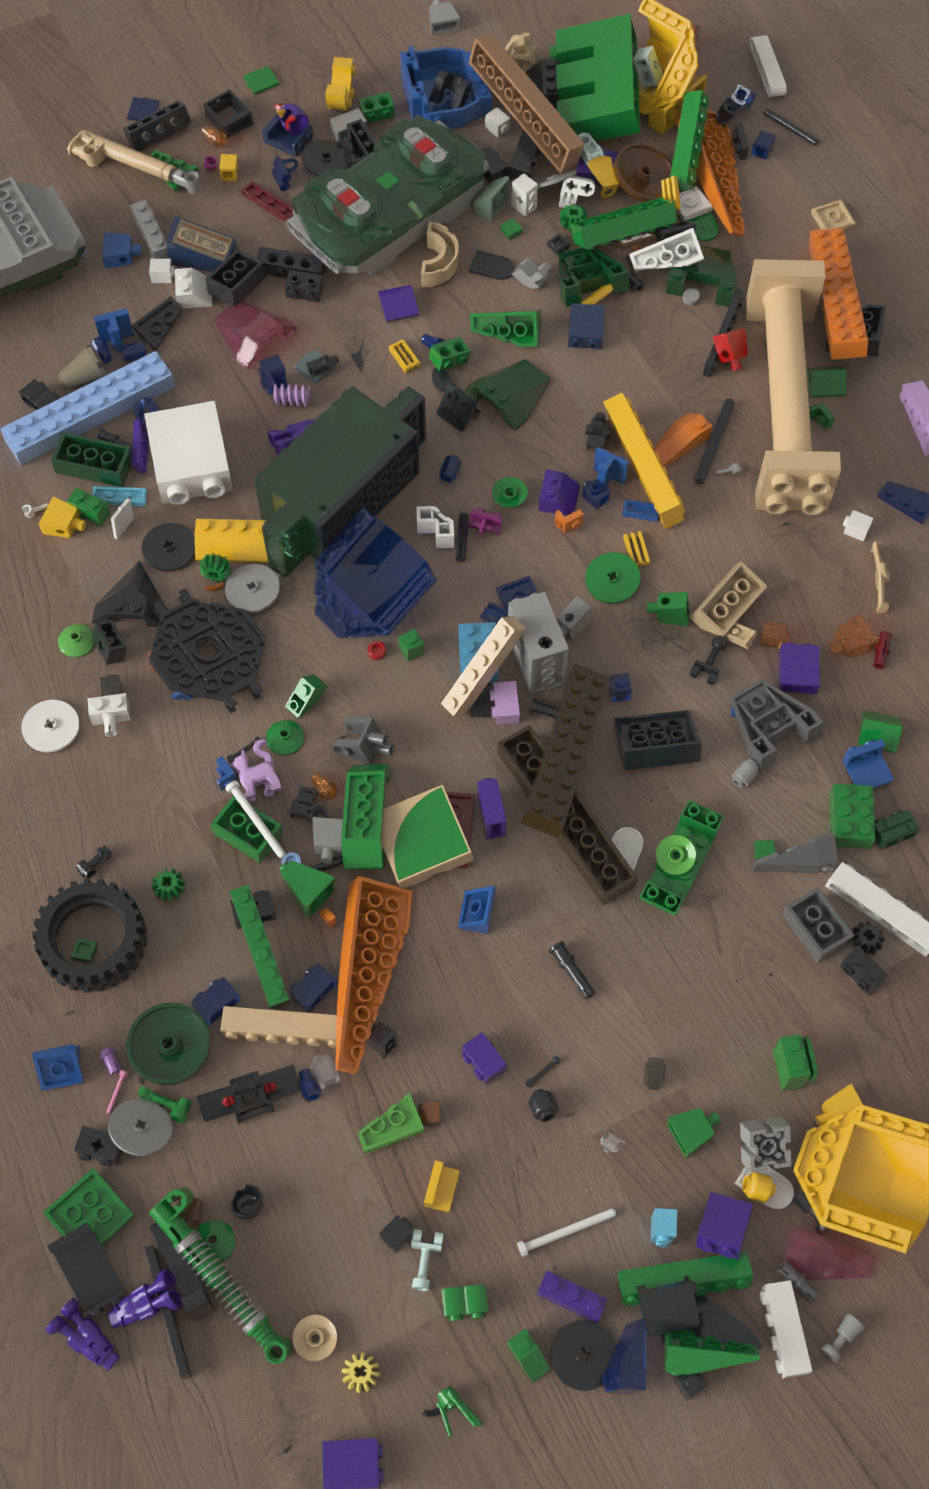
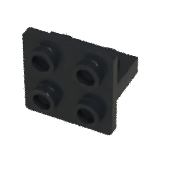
M449 384L436 414L460 431H464L469 420L479 417L481 411L476 408L478 403L476 399L455 385Z

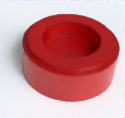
M380 641L370 643L368 646V656L376 661L383 659L386 656L385 644Z

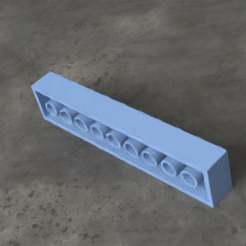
M154 351L0 428L10 450L20 465H23L56 448L63 432L80 436L175 388L173 374L158 353Z

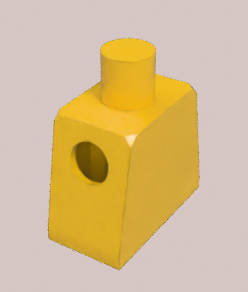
M52 497L39 522L42 534L69 538L75 529L84 531L86 521L80 519L81 517L76 507L56 497Z
M852 1084L822 1104L821 1108L824 1113L815 1117L818 1126L827 1123L828 1120L840 1114L844 1115L854 1110V1107L862 1104Z

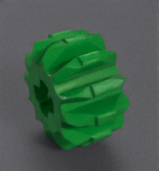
M571 203L570 207L565 205V208L560 213V224H562L563 229L568 228L570 232V223L588 218L587 211H585L584 207H580L579 204L574 206Z
M206 554L200 563V574L204 575L205 579H211V581H225L231 573V561L227 560L225 556H220V554Z
M167 868L164 869V873L157 871L158 877L152 878L154 884L151 885L152 891H155V897H160L163 902L167 898L172 902L174 896L179 899V893L185 891L183 886L186 884L185 880L182 879V874L180 872L176 873L174 868L170 872H168Z

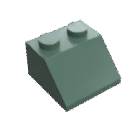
M508 176L492 181L489 186L484 188L483 193L476 197L474 200V213L491 222L509 201Z

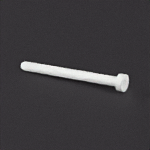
M237 781L229 783L226 786L227 792L233 793L277 856L283 858L285 856L284 850L239 790V783Z
M609 1209L526 1243L519 1241L517 1245L522 1257L527 1256L530 1250L613 1218L616 1215L615 1209Z

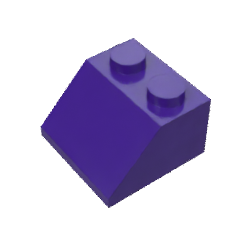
M546 469L539 497L538 511L556 513L557 510H560L566 516L575 512L580 485L564 472Z

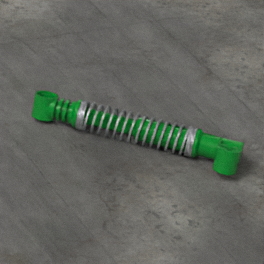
M179 1187L172 1190L149 1212L150 1216L171 1239L178 1254L182 1253L184 1255L183 1259L186 1258L189 1261L187 1265L191 1263L193 1266L192 1270H197L196 1276L200 1274L202 1276L201 1281L205 1280L207 1282L206 1287L209 1285L212 1288L210 1292L217 1288L219 1292L215 1295V1298L222 1294L223 1298L219 1303H222L225 1299L228 1303L224 1306V1309L231 1305L232 1309L229 1311V1314L234 1311L237 1312L233 1320L239 1316L242 1318L238 1325H241L243 1322L246 1323L242 1330H244L247 1336L257 1337L256 1342H261L259 1346L265 1347L263 1350L267 1360L272 1364L282 1363L292 1353L290 1340L282 1337L281 1334L277 1335V1330L273 1331L274 1326H269L271 1324L269 1316L262 1308L254 1309L258 1302L249 1304L253 1297L250 1296L245 1299L248 1291L240 1293L244 1286L236 1288L239 1280L231 1282L235 1275L228 1276L230 1269L226 1270L224 1268L225 1264L220 1263L221 1258L216 1259V1253H211L212 1248L206 1247L207 1242H202L203 1237H199V1232L195 1228H190L181 1217L193 1203L192 1191L187 1187ZM179 1196H181V1203L173 1207L171 1203L177 1201L180 1198ZM276 1345L282 1348V1355H278L276 1353Z

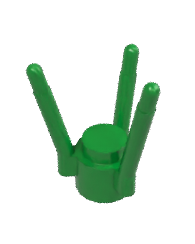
M448 1386L438 1393L437 1397L440 1401L436 1405L441 1412L449 1437H452V1431L445 1408L451 1411L458 1407L473 1427H477V1425L482 1426L481 1421L462 1401L452 1386Z

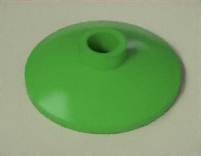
M74 624L66 627L58 638L60 650L65 655L74 658L88 654L95 645L92 629L83 624Z
M671 835L663 839L658 845L656 859L659 866L665 872L679 875L692 868L696 860V850L692 842L686 837ZM675 851H678L680 853V857L678 859H675L673 857V853Z

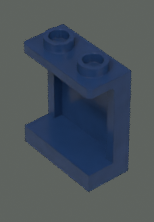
M277 113L262 130L264 143L294 157L303 151L314 135L312 125L310 124L307 125L300 135H291L283 127Z
M571 303L568 347L602 349L605 305Z

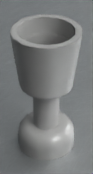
M846 1314L837 1329L839 1336L832 1345L825 1344L821 1351L830 1360L837 1363L841 1358L840 1348L846 1341L851 1343L865 1329L864 1326L855 1317Z

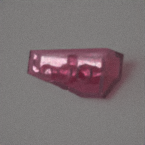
M792 1227L788 1232L782 1264L785 1265L783 1261L787 1260L799 1273H803L806 1276V1280L870 1278L874 1256L818 1234Z

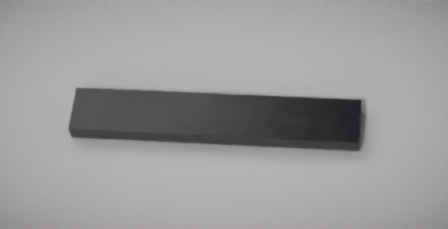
M149 1245L144 1247L153 1281L155 1282L162 1268L156 1248ZM168 1290L158 1292V1297ZM161 1307L180 1377L183 1380L191 1377V1371L174 1311L168 1307Z

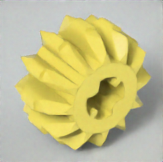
M361 1353L360 1360L357 1359L356 1354H353V1363L349 1360L345 1361V1364L350 1368L342 1369V1373L349 1374L343 1378V1382L351 1381L348 1386L349 1390H352L357 1385V1393H361V1386H364L366 1392L370 1391L369 1382L373 1386L377 1385L372 1377H380L379 1372L373 1371L379 1365L378 1363L370 1365L374 1359L372 1356H369L365 1361V1353ZM363 1368H365L366 1370H364L366 1376H360L359 1378H357V1373L355 1371L357 1369L362 1370Z

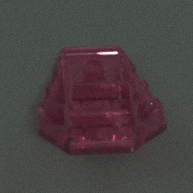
M242 301L235 307L230 305L213 319L222 337L226 340L228 347L233 352L235 359L247 369L260 360L259 350L277 335L286 339L297 330V327L286 318Z

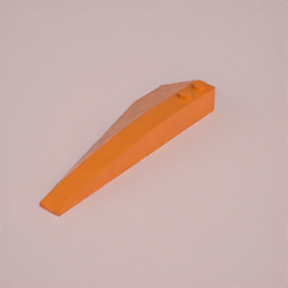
M682 110L675 118L678 128ZM707 110L702 151L700 152L699 167L697 168L696 175L711 205L730 234L744 236V220L741 217L742 207L739 206L741 197L738 194L737 170L734 168L736 159L733 158L734 147L731 145L733 143L732 135L728 124L723 126L715 120L717 112Z
M362 876L354 879L349 883L337 1000L336 1070L356 1074L365 1052L366 1042L371 1035V1028L378 1016L377 1012L392 977V970L396 966L397 956L402 949L404 937L409 930L413 893L411 890Z

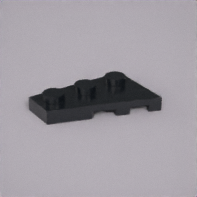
M170 296L132 324V328L156 351L181 314L182 307Z

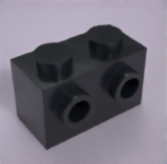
M290 270L285 284L286 297L319 302L324 287L323 275Z
M859 946L847 955L840 965L843 971L868 995L883 984L888 976Z

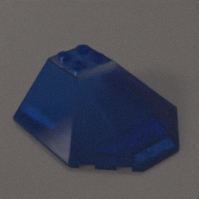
M362 507L315 561V614L338 638L389 636L436 583L437 578L428 562L403 537L366 508Z

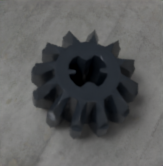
M867 921L866 925L860 922L858 927L855 926L852 929L854 937L851 947L859 946L867 955L869 952L875 955L877 950L883 948L882 943L885 942V938L882 935L884 932L883 930H877L878 924L871 926L870 921Z

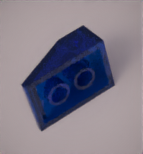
M645 1319L626 1324L602 1377L605 1393L631 1395L646 1391Z

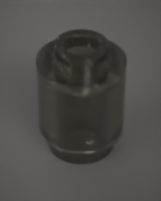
M651 1057L645 1063L643 1083L650 1090H659L665 1084L666 1065L663 1059Z

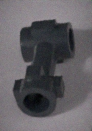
M105 845L97 849L98 854L89 862L82 860L77 864L76 869L83 878H92L96 872L94 867L103 859L108 860L112 852Z

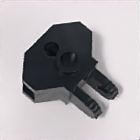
M597 412L595 417L591 419V424H587L585 435H588L586 450H589L590 447L605 449L606 440L610 439L612 430L609 428L610 420L606 419L605 413Z

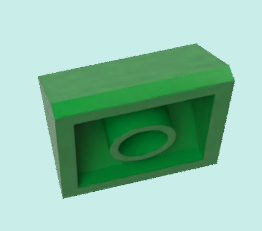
M842 366L806 368L811 398L845 396L847 369Z
M863 711L858 745L863 746L870 740L877 741L882 739L885 744L883 751L896 753L903 729L902 719Z

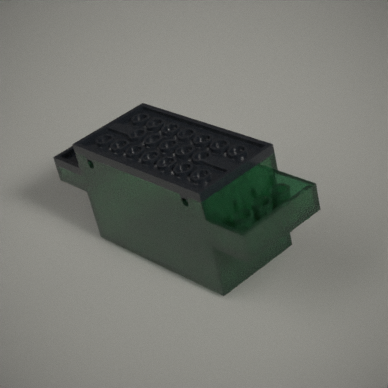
M351 386L341 394L339 399L332 402L329 408L324 413H321L311 425H308L300 436L295 437L292 443L280 452V455L271 460L262 472L260 471L256 474L254 482L261 519L266 520L262 526L268 564L271 569L283 578H286L309 555L326 567L420 474L419 446L427 439L426 408L423 395L408 386L404 391H400L397 397L383 408Z

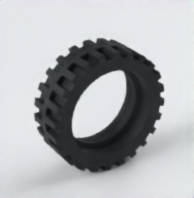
M90 878L84 879L83 884H77L76 881L70 882L71 887L65 890L63 887L57 889L59 894L55 897L50 895L46 899L48 905L46 907L41 906L38 910L41 917L40 919L35 918L34 926L36 931H32V938L36 943L33 945L49 975L55 978L62 986L67 984L74 991H77L79 987L82 988L83 992L90 993L91 988H96L98 992L104 991V986L108 984L113 988L117 986L116 981L122 977L126 980L129 977L127 972L131 968L133 970L137 969L139 966L136 961L138 957L143 959L145 954L143 946H147V938L145 936L147 928L143 916L133 897L130 898L125 889L119 890L117 884L110 882L109 886L106 885L103 879H97V883H92ZM88 906H106L113 909L121 917L125 933L124 939L117 951L108 959L90 966H77L66 961L61 956L56 943L57 933L63 922L77 910Z

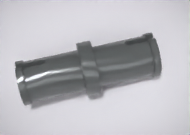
M787 1260L783 1261L785 1265L781 1263L777 1271L788 1281L791 1280L793 1289L799 1290L809 1302L813 1301V1298L817 1297L819 1291L805 1279L806 1276L803 1273H799Z

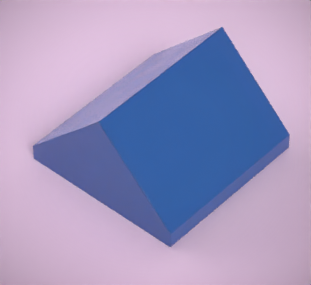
M495 886L465 891L458 923L459 929L485 934L489 933L496 895Z

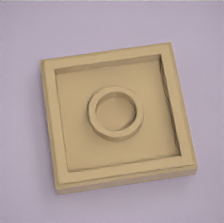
M842 200L811 210V214L821 230L844 228L845 231L854 228L856 225Z

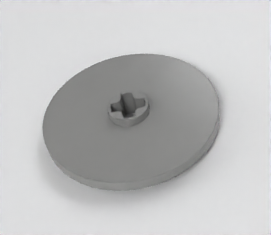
M572 170L563 174L549 176L547 179L537 182L538 188L557 184L561 180L576 175L577 171Z
M249 564L238 568L229 576L225 585V595L230 605L235 609H244L247 613L259 612L270 607L276 601L280 592V582L276 573L269 567L261 564Z
M132 1099L121 1103L114 1109L109 1119L108 1131L113 1143L122 1151L136 1156H148L159 1152L168 1144L172 1135V1121L168 1113L157 1103L145 1099Z

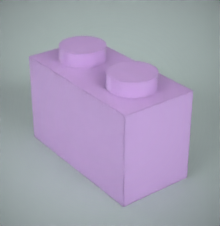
M516 681L493 683V690H490V701H494L495 707H491L492 718H496V725L519 723L520 713Z

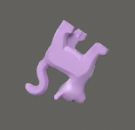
M265 739L256 741L253 746L254 753L264 758L265 762L249 768V760L245 751L241 750V755L230 763L232 770L239 774L240 782L246 790L244 796L249 803L256 801V787L265 786L264 795L266 798L274 796V791L276 790L282 791L279 777L274 770L271 754L261 750V746L267 743Z

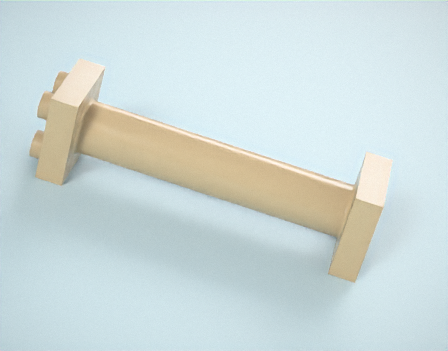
M754 259L747 291L745 320L766 321L774 451L765 452L755 490L756 510H767L770 514H782L787 510L803 511L807 515H817L823 511H828L841 472L840 452L812 451L803 322H814L825 281L824 261Z

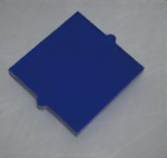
M133 97L127 120L138 121L156 112L159 100L148 99L147 97Z

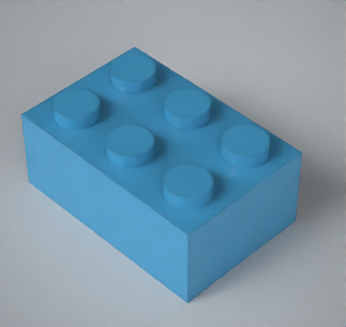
M496 622L458 624L460 676L495 628ZM499 669L491 678L490 683L498 682Z

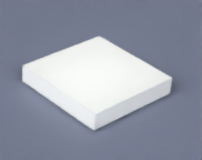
M694 187V190L679 193L681 209L676 212L683 221L713 211V206L698 187Z

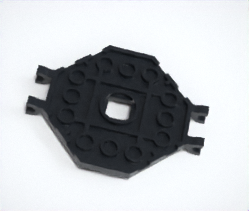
M186 588L179 591L181 596L178 599L182 604L168 611L161 601L154 603L156 609L153 612L160 619L149 663L170 691L223 701L230 714L237 711L235 706L238 704L232 696L245 689H250V693L255 700L262 697L261 692H263V689L257 684L256 676L265 636L244 609L226 608V605L200 602V600L192 598ZM211 641L219 653L210 658H203L196 647Z

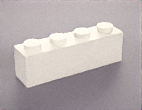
M791 1280L764 1285L760 1292V1299L762 1305H766L768 1313L765 1314L767 1327H771L773 1335L770 1337L773 1351L776 1350L777 1352L776 1368L778 1373L782 1374L783 1379L810 1374L813 1371Z

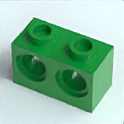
M389 91L358 99L359 110L366 119L367 124L395 117V105Z
M460 336L432 345L429 359L437 370L441 372L468 363L471 350Z

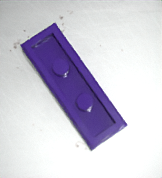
M138 419L134 421L131 465L143 474L147 472L149 437L147 426Z

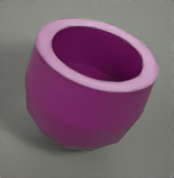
M206 156L204 167L209 171L214 170L218 163L217 159L214 156Z

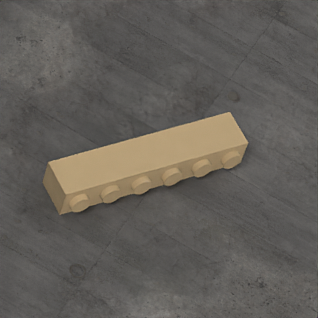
M515 616L502 617L442 701L441 704L453 716L463 715L468 712L527 628Z
M224 1006L220 1031L226 1039L236 1040L240 1037L246 1038L248 1041L265 1039L270 1043L287 1041L288 1044L292 1045L303 1042L310 1046L328 1044L329 1047L336 1048L337 1015Z

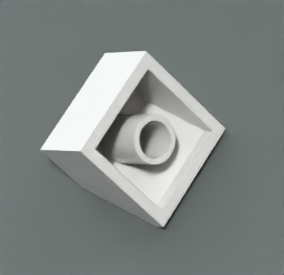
M193 268L175 269L177 303L182 309L211 307L212 295L208 294L205 279L208 276Z

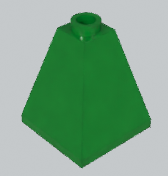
M292 860L289 863L285 862L279 869L283 881L308 919L336 891L335 878L330 874Z

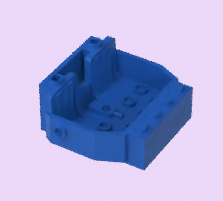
M409 46L408 51L400 52L401 83L413 128L417 125L428 127L437 120L441 121L449 129L463 127L480 117H485L486 114L491 112L492 96L490 89L469 64L472 51L466 52L463 49L450 47L415 51L413 46ZM441 70L463 75L473 83L464 107L451 109L455 93L448 89H445L439 104L430 101L436 77Z

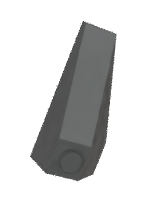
M831 832L808 839L809 843L801 847L797 846V844L793 845L783 854L775 852L755 860L752 869L755 872H831L838 862L834 833Z

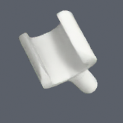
M46 503L34 508L30 505H24L22 510L27 518H33L36 512L46 509L48 504Z

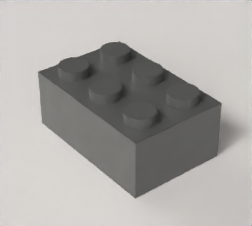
M819 887L785 906L782 913L786 922L816 963L821 962L850 944L854 937V934Z

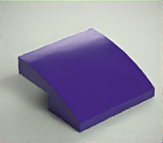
M411 285L378 291L386 322L419 316Z

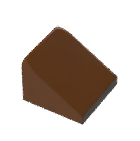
M439 1101L419 1104V1117L423 1126L440 1125Z

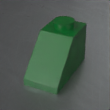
M526 1328L507 1341L508 1348L532 1383L551 1370Z

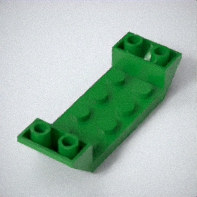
M390 763L352 765L347 771L341 836L344 870L384 869L385 851L382 846L386 782H390Z
M688 800L672 835L684 836L692 842L696 850L695 863L689 871L679 875L669 874L657 864L639 899L676 916L715 840L725 816ZM675 851L673 853V857L675 859H678L680 857V853L678 851Z

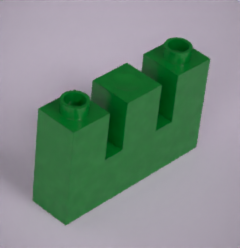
M631 14L556 30V44L549 46L550 58L558 59V64H560L556 65L557 91L560 97V101H557V112L577 135L587 133L591 135L595 142L641 133L639 76L633 61L637 53V36Z

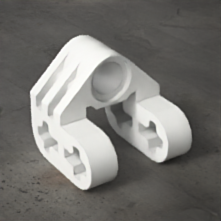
M571 176L565 179L559 207L565 208V205L570 207L571 203L576 206L578 195L591 196L595 191L594 181L579 176ZM571 180L574 181L573 184H575L573 188H570V185L567 184L570 183ZM587 184H590V188L592 189H589V191H585L586 188L581 186H586Z

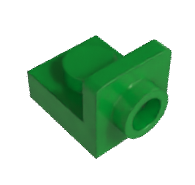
M823 402L818 405H812L809 408L810 421L817 418L818 423L825 430L832 427L835 416Z

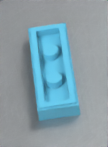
M93 486L92 495L106 501L108 505L121 506L129 498L131 499L132 506L145 507L147 488Z

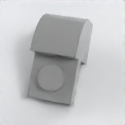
M528 257L518 265L512 275L523 285L537 289L549 275L548 270L551 265L546 261L538 267Z

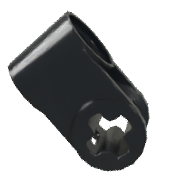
M727 97L715 115V120L720 125H727L741 106Z

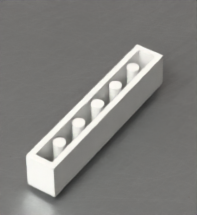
M842 862L829 878L825 887L927 957L929 954V922L919 912L909 909L903 901L889 895L886 889L879 888L873 884L870 878L860 875L854 867Z

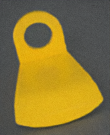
M599 156L588 162L589 169L603 187L600 194L601 197H611L615 194L619 185L614 174L611 157ZM613 189L611 193L605 195L607 190Z

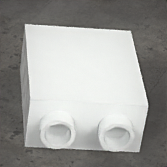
M215 401L144 414L162 503L170 502L174 505H180L188 502L190 498L200 496L217 498L225 492L233 490Z

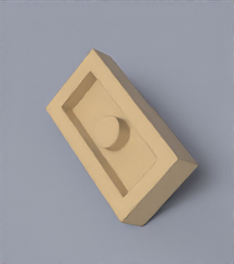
M735 622L723 637L730 642L749 649L757 634L756 631Z

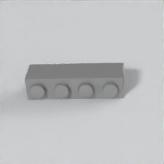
M144 200L132 204L133 218L152 258L169 259L166 240L147 201Z

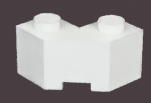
M435 506L416 507L417 533H436V549L454 548L453 520L445 517Z

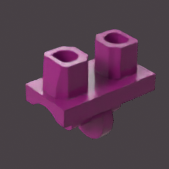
M478 507L476 510L471 509L468 526L479 529V534H484L485 531L500 534L503 517L501 513L494 512L489 514L483 508Z

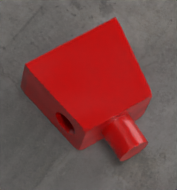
M745 328L713 336L720 362L730 361L732 371L742 369L740 358L748 356Z

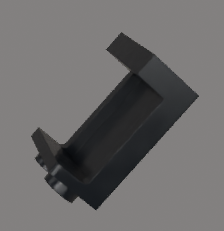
M688 1275L683 1276L684 1281L646 1289L645 1285L636 1286L644 1329L648 1337L700 1325L699 1317L702 1316L699 1302L696 1303L695 1295H698L695 1281L691 1282Z

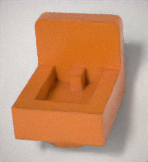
M579 509L564 517L561 511L557 510L554 522L557 528H561L565 534L572 529H578L583 524L584 514Z

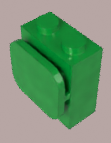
M801 1034L780 1037L773 1050L782 1091L801 1089L807 1081L809 1083L814 1082L818 1076V1070L809 1036L802 1038Z

